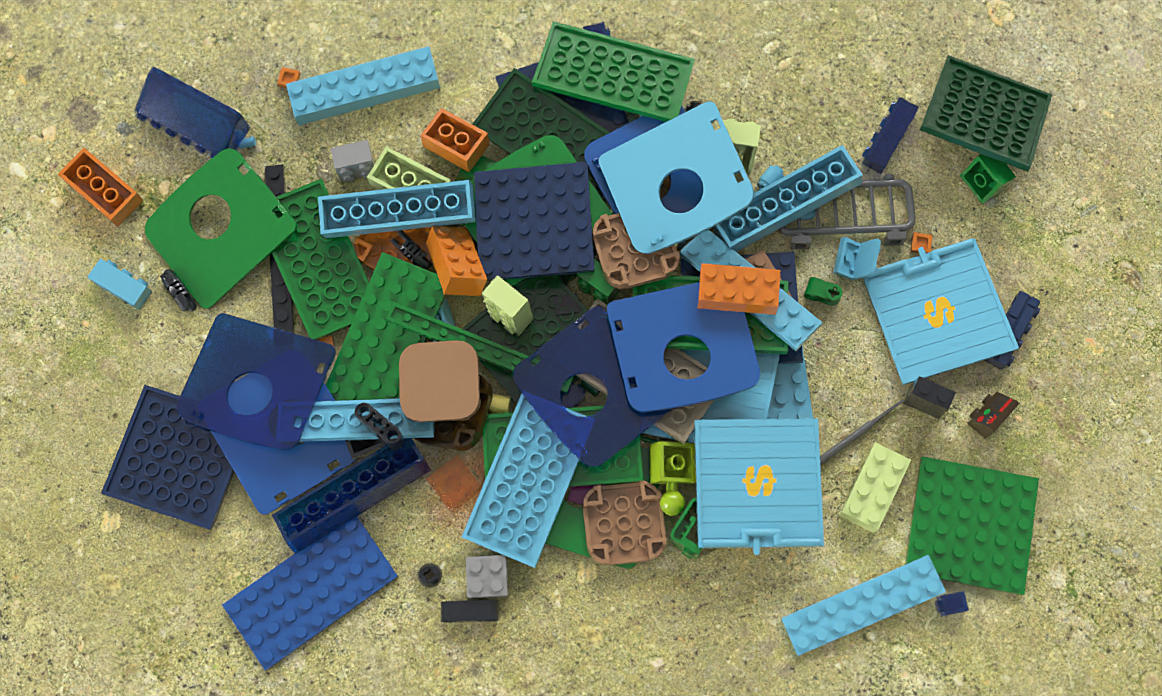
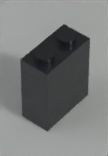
M919 376L909 387L903 404L939 419L949 410L956 392Z

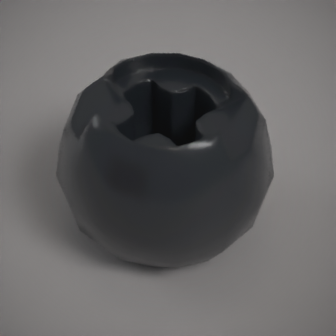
M435 563L422 565L417 573L419 583L427 588L437 586L442 580L441 568ZM430 570H432V573L435 574V577H431V579L428 580L425 574L429 573Z

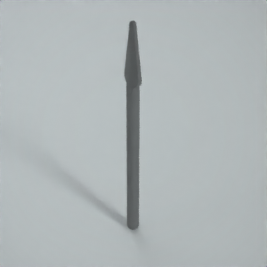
M904 399L873 420L863 424L820 456V466L870 430L874 424L900 405Z

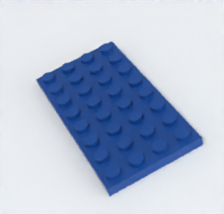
M353 512L226 601L222 606L264 670L267 671L399 576Z

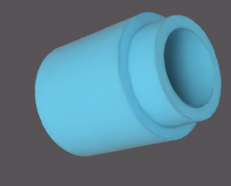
M777 165L769 166L758 179L757 186L762 189L783 178V170Z

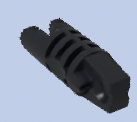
M398 230L397 233L405 243L402 245L395 238H392L390 242L414 265L429 270L433 264L426 258L427 254L403 230Z
M171 269L165 270L160 278L181 311L196 310V303L180 278Z

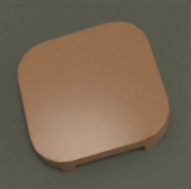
M606 213L600 216V219L595 223L592 232L593 243L603 275L611 286L618 289H628L666 279L676 271L680 257L675 245L651 254H643L633 246L620 213L609 216Z
M464 341L416 343L404 349L399 361L400 405L403 413L417 423L451 420L464 421L473 416L481 404L479 387L480 361L474 348Z
M648 481L607 486L598 485L586 494L583 502L587 549L595 562L608 566L647 562L657 559L663 553L667 537L663 511L660 507V499L662 497L660 491L654 485L648 483Z

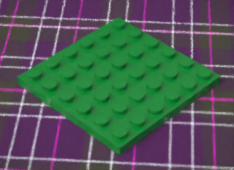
M924 456L920 457L905 565L929 555L940 580L1022 596L1025 595L1039 478Z

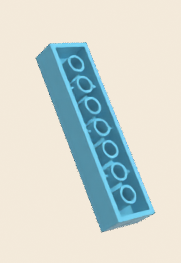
M429 46L286 84L294 117L298 125L440 88Z
M841 145L755 192L753 201L747 208L712 228L729 248L738 252L857 187L862 182L863 174L844 146Z
M469 180L318 197L321 235L326 238L476 222L473 185Z

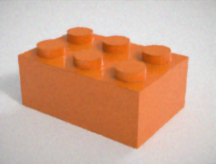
M443 108L439 110L420 135L424 148L470 172L490 145L487 132Z

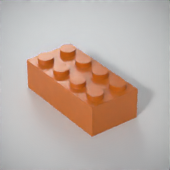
M85 148L58 173L70 187L117 227L144 201L136 191Z
M432 226L426 244L444 294L481 296L487 277L468 229L463 227Z
M702 263L698 308L776 315L779 304L781 270Z

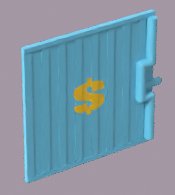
M975 238L939 248L927 254L924 248L920 247L918 249L920 256L876 268L872 276L863 278L902 385L914 382L919 376L928 378L1019 349Z
M818 419L695 420L698 548L753 547V553L758 555L760 547H824Z

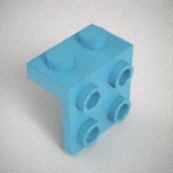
M847 237L841 238L833 274L850 281L872 276L877 268L876 263L881 250V240L873 239L859 243Z

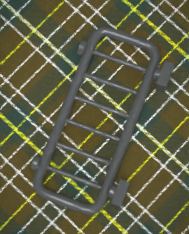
M886 174L883 176V180H862L861 184L855 187L869 188L873 225L858 226L853 188L851 189L854 226L839 227L837 200L835 198L833 199L835 227H820L819 209L816 208V228H801V219L798 218L797 228L789 229L783 226L778 230L785 236H792L790 250L809 249L812 243L811 235L887 232L884 237V246L904 245L907 239L906 231L913 228L916 220L911 185L903 179H895L893 174ZM899 186L905 190L908 222L906 224H895L892 187ZM873 187H888L892 225H877Z

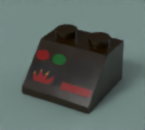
M999 392L992 396L988 394L983 399L982 403L984 405L980 410L975 408L969 415L971 419L967 424L986 439L996 431L1020 403Z

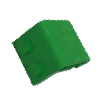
M693 498L689 502L669 537L670 543L682 550L681 554L690 560L692 558L697 559L703 549L698 548L697 544L686 538L695 525L697 518L691 516L689 522L684 520V518L693 506L696 507L695 514L697 515V498Z

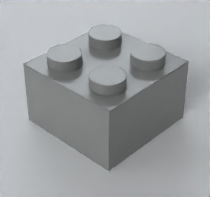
M368 140L331 148L334 167L341 182H352L360 177L367 178L375 165L373 152Z
M505 555L466 557L467 598L469 600L509 597L508 565Z

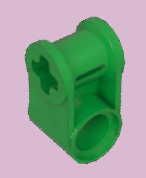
M810 277L804 297L812 301L834 306L840 302L843 291L837 284L817 277Z

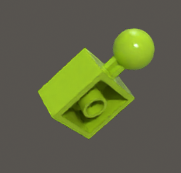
M659 441L650 444V484H666V492L660 499V507L667 515H678L685 507V499L678 492V485L696 483L695 444Z

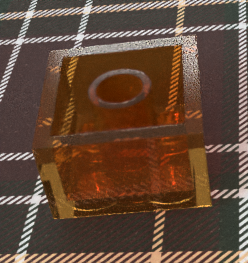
M458 455L426 478L451 513L482 489L479 482Z

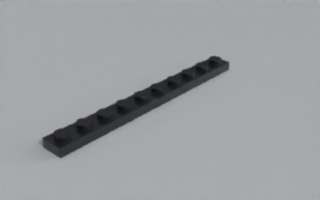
M283 164L265 166V183L276 197L286 193L285 168ZM271 253L270 270L275 346L295 345L293 300Z

